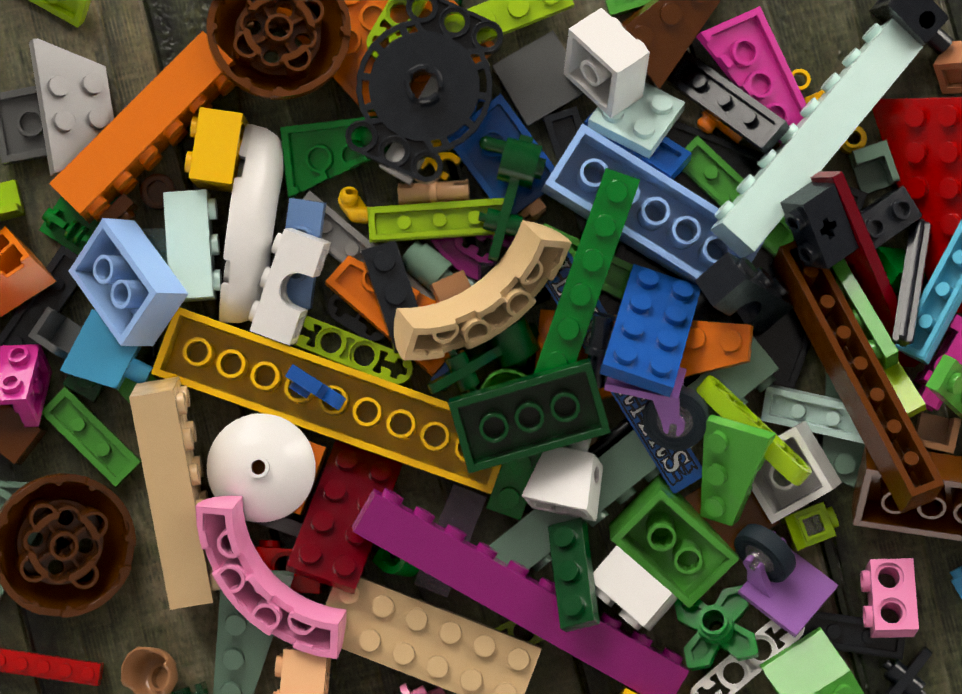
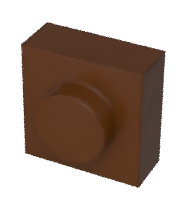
M123 193L98 218L100 220L102 218L134 220L136 217L134 211L139 207Z

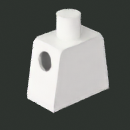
M591 439L567 445L566 448L560 447L542 453L522 494V497L531 508L596 521L603 466L595 454L588 452Z

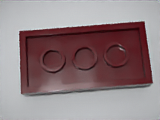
M335 440L287 562L286 571L355 594L373 543L354 533L352 525L373 489L383 492L385 488L391 491L394 490L403 464Z

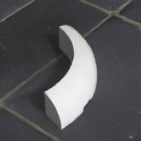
M247 124L244 130L239 151L241 160L238 175L234 178L223 255L226 263L223 283L220 289L219 321L223 323L249 321L248 317L255 300L260 301L264 289L260 287V281L265 268L270 267L276 212L285 169L280 138L267 128L253 124Z

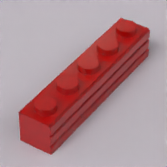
M0 648V672L92 686L101 685L104 668L103 662Z

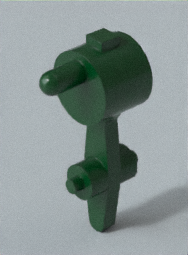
M520 134L519 140L508 137L507 141L483 136L479 140L481 149L502 155L496 180L509 183L502 209L488 208L487 214L482 212L479 214L478 221L484 222L483 229L495 232L488 260L498 262L505 235L515 238L523 216L511 213L518 187L531 189L534 178L542 179L547 159L540 158L543 146L533 144V137Z
M523 315L506 330L488 340L489 348L470 359L465 350L457 351V349H453L448 352L449 356L444 361L449 371L427 384L430 393H437L453 383H456L460 392L466 390L468 393L476 391L475 386L480 381L475 371L495 358L501 368L511 365L513 368H519L532 361L531 356L540 349L535 338L539 335L535 324L528 323Z

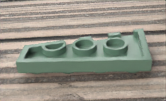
M271 570L275 576L290 588L295 573ZM220 590L213 694H254L274 635L271 634L269 636L250 623L232 605L222 590Z

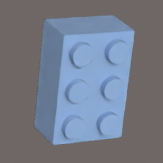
M102 218L68 271L121 346H153L188 295V292L135 220Z

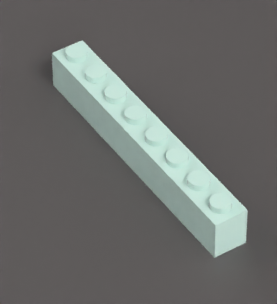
M893 18L881 26L875 23L864 34L862 39L866 43L860 50L855 47L844 58L842 64L845 68L839 75L835 72L821 86V89L824 91L822 96L818 100L815 97L812 98L800 111V114L803 116L802 120L797 126L794 123L789 125L788 131L780 138L782 144L777 150L771 149L759 160L757 165L761 169L754 177L749 174L736 188V191L739 193L738 197L733 203L729 200L726 201L715 213L714 217L718 221L710 230L741 259L755 252L784 217L785 214L780 202L812 182L810 177L825 167L923 48Z

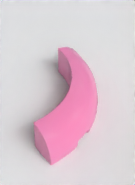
M219 496L199 502L196 505V522L202 550L205 549L213 569L212 575L232 605L262 632L269 636L273 634L281 640L292 644L294 649L315 656L337 659L344 640L347 610L333 608L305 598L285 585L272 573L263 562L250 538L244 517L243 496Z

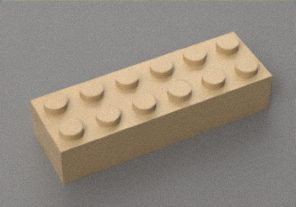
M179 376L137 383L129 396L169 608L173 610L213 603L216 591L221 589L212 575L213 569L205 549L202 550L197 529L196 505L208 499L209 496L207 490L201 491L200 488L201 477H204L201 456H194L193 451L194 442H197V433L194 421H188L187 407L191 406L187 385L181 386Z
M362 576L355 594L332 587L326 602V606L347 610L345 634L342 644L343 650L456 694H525L542 650V646L509 635L506 632L499 631Z

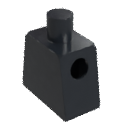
M878 0L869 10L883 24L893 18L921 45L927 44L937 55H941L953 42V39L941 28L948 20V15L933 0Z

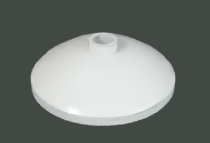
M251 414L231 422L215 438L207 458V478L213 495L215 497L242 496L244 517L246 521L250 522L276 521L293 513L306 500L315 480V456L307 437L290 421L272 414ZM261 460L265 464V471L257 475L253 472L252 466L255 461Z

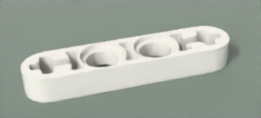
M770 620L755 633L756 640L763 639L770 643L772 652L769 658L761 661L755 658L738 661L729 655L692 687L690 694H699L698 689L702 686L706 690L713 687L716 683L711 681L710 678L717 674L721 684L730 689V692L727 694H735L762 671L759 666L760 664L798 641L803 635L805 627L795 638L789 633L783 635L779 640L784 642L785 645L778 649L774 639L765 634V631L771 627L775 634L781 627ZM733 662L739 663L744 669L743 679L736 684L727 682L723 675L726 665ZM720 689V690H718L715 694H723V693H722V691H721V689Z

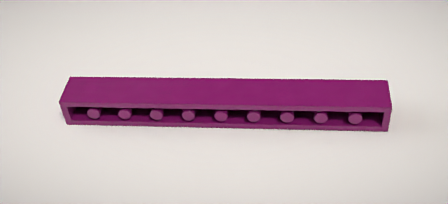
M387 488L383 492L373 489L352 525L354 533L640 694H676L689 673V670L681 663L684 658L680 654L667 647L663 651L651 646L653 642L651 638L637 630H634L632 634L620 628L622 625L621 621L605 612L601 617L599 616L600 624L570 632L560 629L555 583L544 577L538 582L527 575L530 570L512 559L508 564L496 558L498 552L482 542H479L477 546L464 540L467 536L466 533L450 524L443 528L434 523L435 516L419 506H416L414 511L401 504L404 498Z

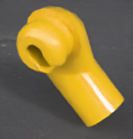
M352 186L342 188L338 197L339 207L351 222L368 224L367 207L370 206H366L358 195L356 188Z

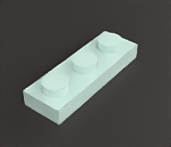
M773 384L766 388L761 415L762 421L788 427H794L806 421L814 433L864 444L841 399Z

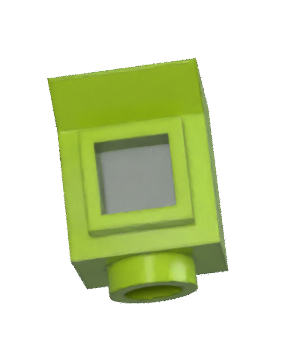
M824 502L795 511L780 519L782 524H786L793 542L790 544L793 551H799L837 536L834 528L839 527V522L832 506L826 508Z

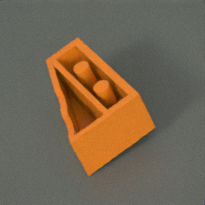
M6 226L0 230V317L56 282L36 255Z

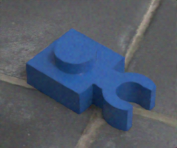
M294 364L291 365L285 377L292 381L289 388L306 399L312 393L338 411L346 401L344 396Z

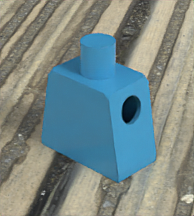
M92 309L60 371L119 390L125 378L136 383L147 382L153 367L136 359L142 346H121L97 311Z

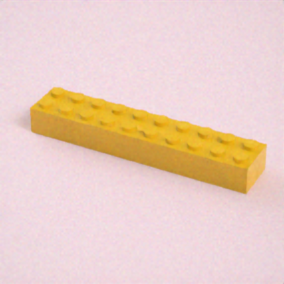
M180 307L169 322L151 374L163 379L179 376L181 385H187L188 388L262 414L282 417L298 427L490 495L501 465H497L473 473L468 472L448 402ZM294 364L344 396L346 401L341 409L338 411L312 393L306 399L290 389L289 385L292 381L285 377L291 365Z

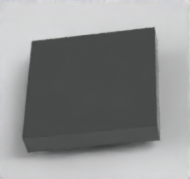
M553 30L492 65L495 74L527 128L542 120L543 117L551 115L585 95L563 74L566 51Z

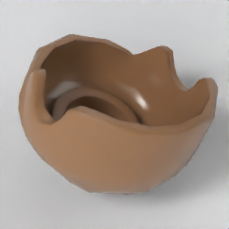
M137 647L127 654L121 665L122 685L132 690L134 694H171L178 682L179 675L175 660L168 652L160 648Z

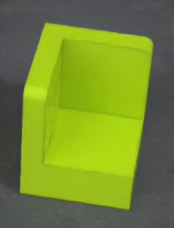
M14 179L0 183V221L26 215L18 181Z

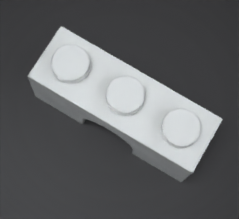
M293 228L284 229L282 234L278 233L271 249V253L275 254L271 268L266 267L261 277L260 287L264 289L260 301L255 300L251 307L248 320L252 321L249 331L289 346L297 343L308 309L294 304L289 299L287 283L296 273L312 278L320 276L331 242Z

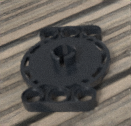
M407 0L406 11L411 21L399 23L383 32L370 45L362 58L357 73L356 94L360 111L365 120L355 121L350 124L346 130L345 137L349 148L356 154L417 182L433 184L440 179L443 173V163L438 153L449 151L464 143L478 130L487 116L492 100V76L485 56L493 55L500 50L503 44V32L494 21L447 0H428L433 6L432 12L425 18H419L412 12V6L417 0ZM451 14H459L464 18L465 26L459 32H450L444 26L445 19ZM415 27L417 30L414 33H408L407 31L408 28ZM489 28L496 32L498 39L495 45L483 47L478 43L477 35L481 30ZM400 31L401 37L392 41L385 48L381 46L388 37ZM375 51L379 56L373 64L371 73H364L367 63ZM479 57L481 62L474 63L472 58ZM485 70L487 79L486 93L480 92L478 73ZM428 75L436 79L438 83L437 93L434 92L428 97L417 99L411 91L413 81L419 76ZM363 81L369 83L371 102L364 104L362 95ZM478 102H484L482 112L474 123L471 118L476 111ZM368 112H375L378 118L371 119ZM464 127L469 129L460 138L449 143L448 138L459 133ZM358 128H366L372 133V141L366 147H357L352 142V134ZM441 141L442 146L433 147L432 143ZM391 143L401 144L405 149L404 157L398 162L387 160L384 156L387 145ZM423 158H432L437 163V171L431 177L421 176L417 171V164Z

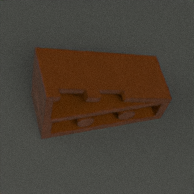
M651 0L621 23L626 31L635 39L641 40L648 51H650L646 77L654 87L658 89L662 87L721 0Z

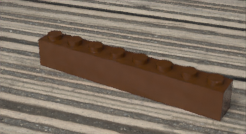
M795 241L779 246L771 267L775 275L788 287L790 293L787 297L793 304V309L900 512L904 513L934 501L945 483L830 269L805 266L798 255V247Z

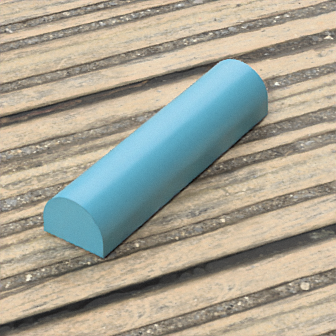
M962 219L921 295L914 342L906 347L895 344L900 352L929 365L962 302Z

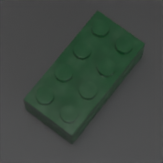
M589 358L449 398L448 401L469 473L611 433Z

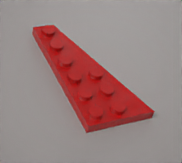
M962 97L880 99L872 110L882 141L887 140L900 177V181L896 183L897 187L904 186L923 215L919 219H924L925 222H929L932 226L925 266V274L929 282L962 219ZM962 302L956 313H962Z

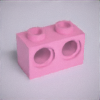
M870 559L865 570H862L860 573L861 591L867 592L868 606H863V624L865 628L870 627V638L914 637L919 630L914 559ZM880 574L891 575L895 580L896 586L892 588L884 587L880 584L878 576ZM891 609L895 611L898 616V622H886L881 616V610Z

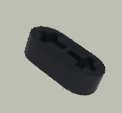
M336 293L329 299L328 312L337 323L356 335L375 343L386 338L382 333L379 334L378 332H374L371 336L368 335V327L360 322L362 316L359 313L356 318L347 313H344L342 317L337 316L338 309L335 303L338 300L340 302H344V300Z

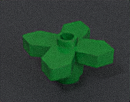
M742 585L722 589L716 603L707 606L700 599L690 608L679 599L674 603L679 624L696 631V634L684 647L686 663L690 671L710 668L720 648H723L738 661L759 656L755 633L737 625L739 620L749 610L748 601L737 594ZM714 625H722L719 630L711 631Z

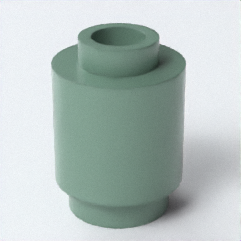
M419 240L415 241L402 257L403 264L406 266V272L429 291H431L429 285L453 274L450 271L453 264L428 243L422 244Z

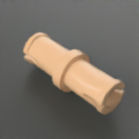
M469 179L436 181L433 184L419 182L408 185L407 183H398L399 205L470 200Z

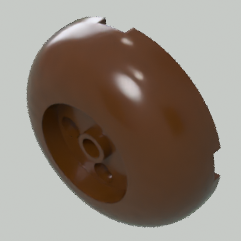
M213 0L208 12L206 30L212 57L228 80L243 91L260 98L289 100L316 91L336 74L348 51L351 22L344 0ZM279 7L290 9L292 15L288 17L277 13V9ZM251 22L258 23L261 26L260 33L251 35V31L246 28L247 24ZM274 32H280L284 35V37H279L277 35L273 36L272 34ZM301 35L306 36L310 40V45L302 44L298 47L295 44V39ZM218 46L233 59L234 66L230 67L226 63ZM268 52H274L279 56V61L269 63L264 60V56Z
M70 473L52 474L25 484L13 493L0 509V585L17 604L39 615L68 618L97 609L119 591L132 568L131 563L136 546V534L129 511L112 490L102 483L83 475ZM64 510H69L72 513V519L67 524H61L57 520ZM33 532H40L42 534V541L38 545H30L27 541L29 535ZM62 536L65 539V543L60 547H56V540ZM83 538H88L92 541L88 552H80L78 550L79 541ZM52 560H60L63 564L62 570L56 574L50 573L48 571L49 563Z

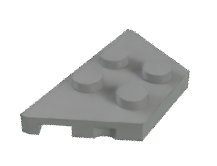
M37 38L29 42L49 171L50 176L60 173L114 119L106 66Z

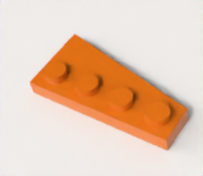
M348 255L328 277L325 285L389 339L363 262ZM412 287L418 307L437 303ZM446 352L444 353L445 357L438 359L413 361L433 377L444 365V359L449 354Z

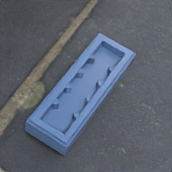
M289 198L285 229L293 228L322 239L326 203ZM301 273L294 274L287 283L289 299L300 307L311 309L316 277L312 278Z

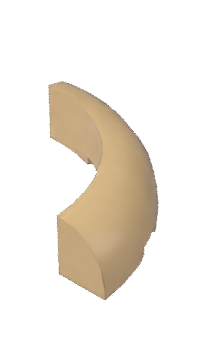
M522 220L519 230L504 256L493 269L473 286L456 296L436 304L396 309L394 340L400 357L403 360L418 361L445 357L444 353L462 347L472 349L506 330L536 303L534 297L544 287L548 279L550 281L554 280L566 259L572 242L563 234L550 227Z

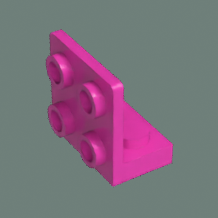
M40 344L0 346V405L13 404L14 411L19 413L25 427H39L52 375L51 367Z

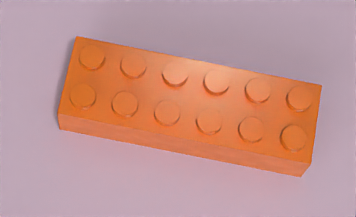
M202 31L49 183L89 224L94 219L97 222L101 221L98 217L111 206L110 203L116 197L123 193L126 195L130 193L138 183L136 178L145 169L151 171L163 158L161 153L170 144L176 146L184 139L188 133L186 128L191 124L192 117L199 115L200 107L212 109L211 103L220 94L226 96L236 86L228 80L215 63L209 49L207 34ZM218 46L226 63L230 67L234 66L233 59Z

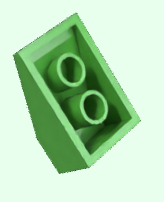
M659 475L609 524L611 541L688 608L739 560V556L700 516L693 506L680 493H673L667 482Z

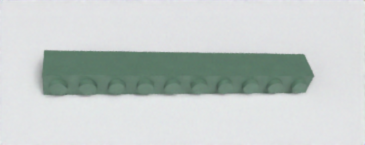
M752 336L749 363L709 373L705 372L687 387L697 392L696 388L708 375H712L746 405L749 402L745 398L748 393L755 388L761 393L777 380L773 373L779 367ZM706 403L709 411V416L713 414L720 417V415L710 405ZM688 414L687 418L684 419V421H685V427H686V426L689 424V422H690V416H689V414ZM635 430L631 431L598 458L602 463L603 473L596 521L584 519L591 527H594L609 515L605 508L616 500L621 505L637 491L633 486L642 478L650 482L660 474L659 469ZM534 509L489 546L498 552L496 558L508 564L512 559L527 569L532 567L535 572H538L552 560V557L549 555L551 549L548 526L575 519L576 517Z

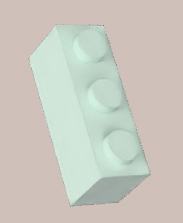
M206 189L163 192L167 263L188 292L183 302L217 300L216 291H220L222 284L221 269H215L214 255H220L219 235L213 234L212 220L218 219L216 198H210V193Z

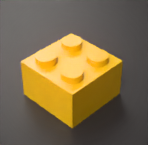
M200 107L199 115L192 117L190 137L194 138L193 152L187 151L184 172L189 173V179L197 188L232 193L234 178L238 175L241 160L239 151L245 127L249 124L243 113Z

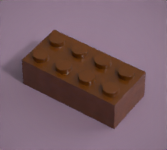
M864 446L852 496L853 525L962 541V456L928 452L945 485L934 501L901 513L866 446Z

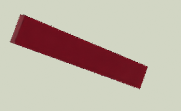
M819 171L810 177L811 181L835 184L859 246L857 250L845 257L846 262L892 339L898 300L842 171ZM899 351L898 361L901 366L915 367L921 363Z

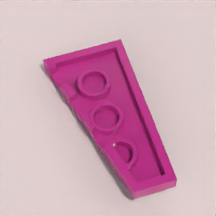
M760 6L700 32L696 36L734 85L781 117L788 125L794 123L797 126L803 118L800 111L804 108L806 102Z

